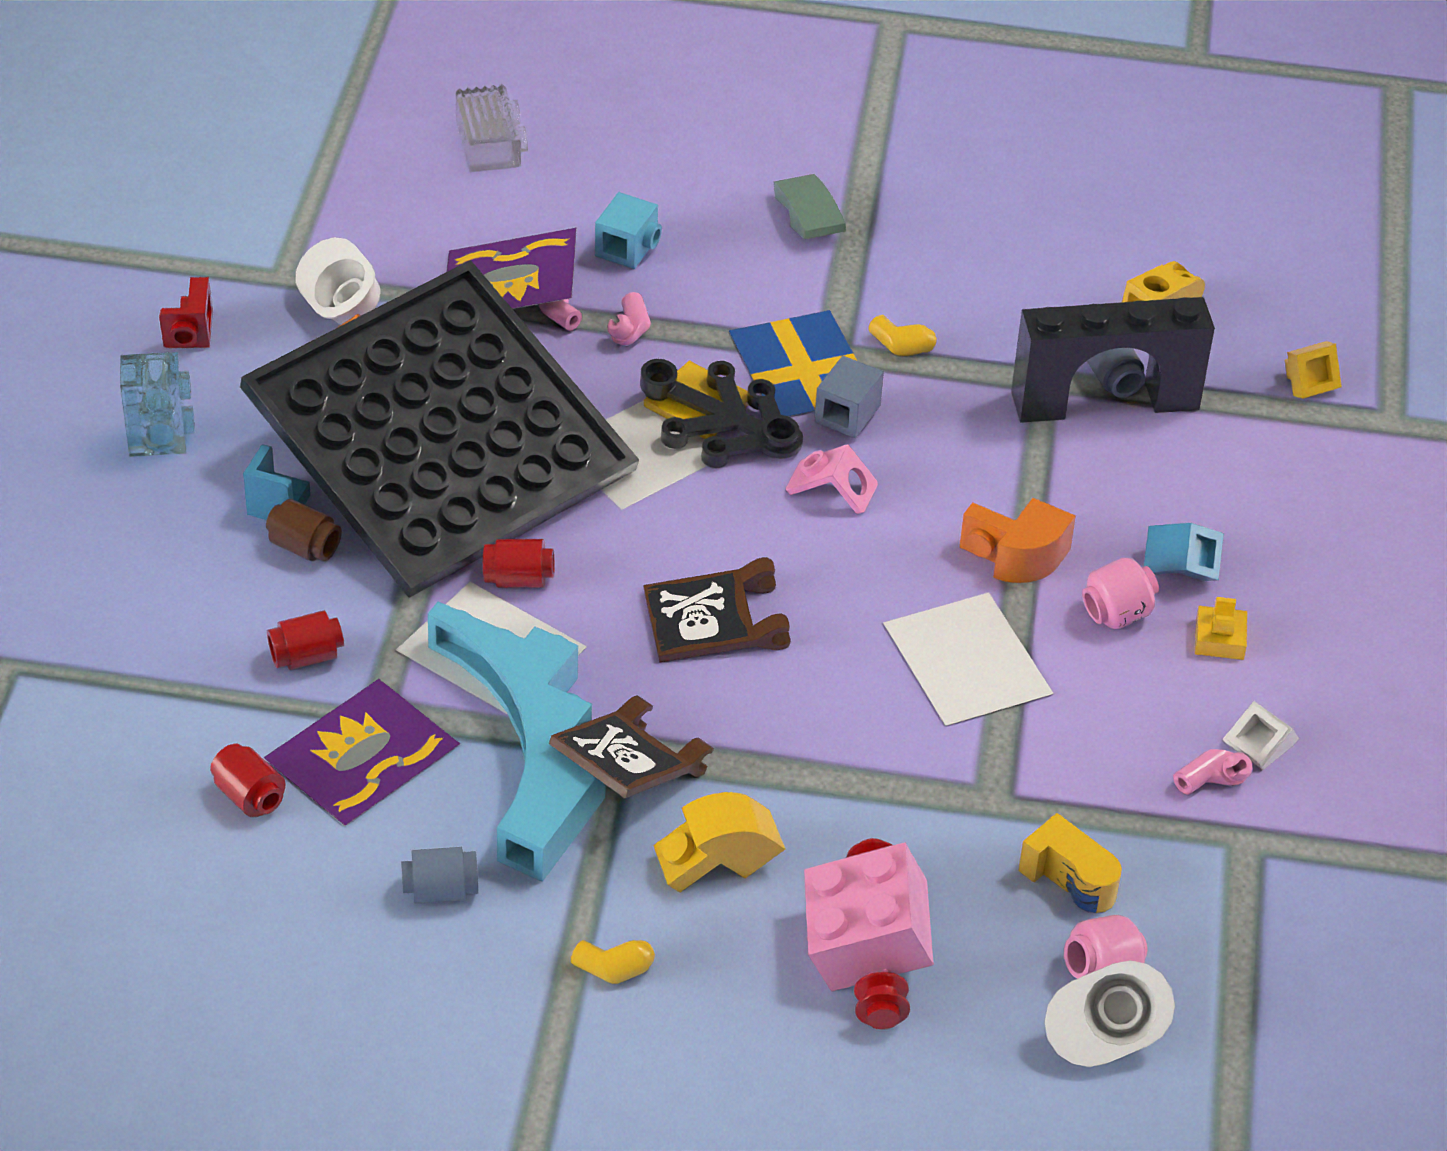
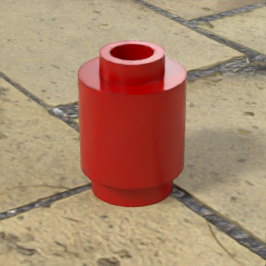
M497 539L496 544L484 545L483 576L485 583H496L497 588H544L546 578H554V549L545 548L544 539Z
M325 610L279 621L276 628L267 630L270 653L277 669L288 666L289 670H294L336 659L337 648L344 646L343 633L338 618L329 619Z
M238 743L230 744L221 749L212 760L210 771L214 776L216 787L247 816L259 817L269 814L282 802L286 786L285 779L253 748L242 746Z

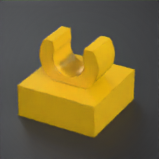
M1324 341L1287 352L1288 359L1284 360L1286 377L1291 380L1293 396L1304 399L1342 387L1336 343Z
M1216 597L1214 607L1198 605L1195 627L1196 655L1244 660L1247 647V611L1235 610L1236 599Z

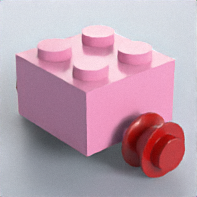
M870 838L851 847L844 859L804 869L808 955L831 992L854 986L855 997L859 1000L855 1007V1013L861 1022L875 1029H890L904 1021L910 1013V1004L906 999L909 986L907 981L897 974L934 965L927 879L906 842L892 845L880 839Z

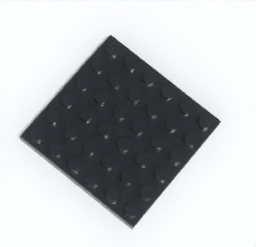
M471 260L241 377V390L408 598L483 557L485 544H496L497 539H515L637 469L639 458Z

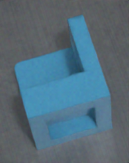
M262 444L243 473L247 515L267 520L270 511L275 505L282 504L287 499H293L305 505L311 496L309 481L274 472L272 446Z
M1194 523L1148 526L1144 566H1148L1154 574L1180 573L1202 581L1219 580L1224 533Z

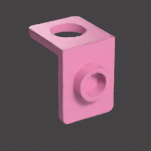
M847 444L826 452L815 451L805 459H802L786 486V491L793 495L831 482L854 512L860 514L865 512L878 483L853 449ZM850 470L855 471L860 478L862 485L860 495H857L850 487L848 478Z

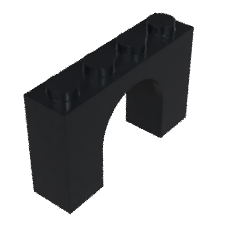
M1204 297L1022 309L1011 388L1020 423L1065 420L1070 385L1076 371L1093 356L1117 348H1133L1149 354L1145 385L1155 413L1200 410L1215 330Z

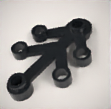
M652 359L643 364L640 374V388L646 397L655 401L665 400L669 397L707 415L688 419L679 417L666 419L661 427V442L666 447L672 449L682 448L688 443L689 437L732 430H739L748 434L729 439L719 436L705 439L702 444L701 460L705 465L712 468L725 466L729 461V456L762 451L767 456L784 459L796 455L801 450L803 434L799 425L791 417L780 414L775 401L776 389L770 381L757 379L748 385L747 403L753 409L760 411L762 418L760 420L747 414L734 380L735 368L729 362L715 361L708 367L707 385L711 389L718 391L721 401L678 382L677 368L668 360ZM670 432H679L680 434H672ZM710 451H719L721 453H712Z

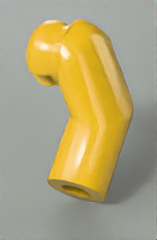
M878 315L873 318L868 327L869 332L897 356L928 353L933 350L937 342L934 331L925 325L914 324L897 327L884 315Z
M581 940L573 950L571 964L608 983L619 984L646 972L654 962L655 953L652 946L643 940H631L606 951L585 940Z

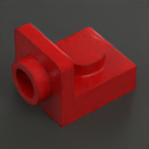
M190 277L188 296H181L180 308L160 309L159 320L163 346L165 348H210L213 306L209 277Z

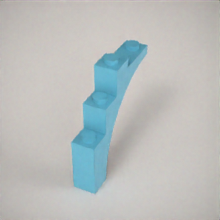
M438 601L427 614L428 648L459 664L488 688L507 712L521 743L525 767L515 799L497 827V861L543 882L605 799L606 785L549 744L551 735L592 720V703L583 700L576 694L567 693L578 679V645L568 641L563 636L554 635L536 626L524 639L507 629L498 628L473 617L466 611L457 610Z

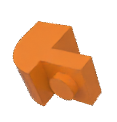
M1032 498L1018 518L1013 520L972 502L963 514L959 548L994 562L993 578L1011 583L1037 581L1054 572L1071 550L1076 515Z

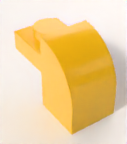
M735 792L714 793L686 804L681 808L686 822L653 845L668 886L680 893L719 864H723L743 878H747L785 850L770 810L751 797Z

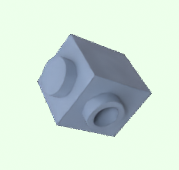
M842 355L817 387L814 422L856 438L881 406L884 371Z

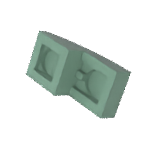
M815 174L773 181L775 198L789 210L790 227L804 239L846 232V223L835 200Z

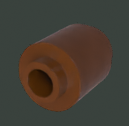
M287 499L282 504L275 505L266 520V529L269 531L268 537L271 543L310 561L317 559L321 561L329 560L337 550L342 536L341 527L334 524L332 517L293 499Z

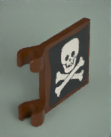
M768 557L757 558L736 570L643 585L659 663L756 646L771 650L788 648L791 639L788 632L790 625L787 616L782 613L773 614L753 625L745 595V590L763 594L772 592L776 588L775 566L772 559Z
M638 695L631 697L617 711L553 734L549 741L552 747L625 799L687 773L695 777L704 775L708 766L702 760L706 755L712 754L714 750L712 746L697 737L688 742L678 753H675L645 732L647 723L641 718L646 712L652 711L653 705Z

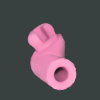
M636 292L626 294L622 298L621 304L624 314L617 315L620 321L615 323L610 319L607 325L611 339L619 345L634 343L649 330L651 325L643 297Z
M569 299L539 304V308L544 315L566 330L572 331L576 329L582 320V313L568 304Z
M1211 749L1173 775V780L1178 790L1188 795L1206 782L1229 786L1239 785L1251 775L1253 766L1251 759L1242 752L1233 753L1225 750Z

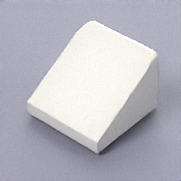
M1253 701L1222 740L1235 751L1246 754L1253 764L1264 770L1293 747L1299 738L1293 728Z

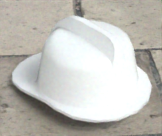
M334 237L320 241L304 254L296 269L295 283L302 296L317 314L323 318H331L338 324L342 325L357 314L363 315L375 309L380 300L381 290L375 278L373 266L359 249L347 239Z
M1129 960L1101 968L1069 982L1055 993L1047 1006L1044 1021L1047 1039L1056 1053L1072 1064L1092 1067L1112 1062L1145 1048L1163 1037L1172 1023L1175 1009L1172 988L1162 973L1146 963Z

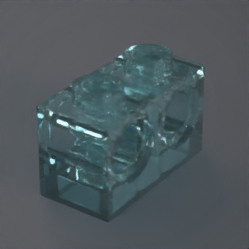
M178 352L120 355V389L129 457L186 454V434H195V419L193 406H184V400L191 399V381L189 371H180Z

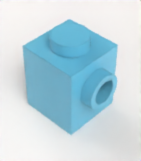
M618 192L595 222V256L635 269L649 249L654 250L660 241L662 226L658 224V204Z

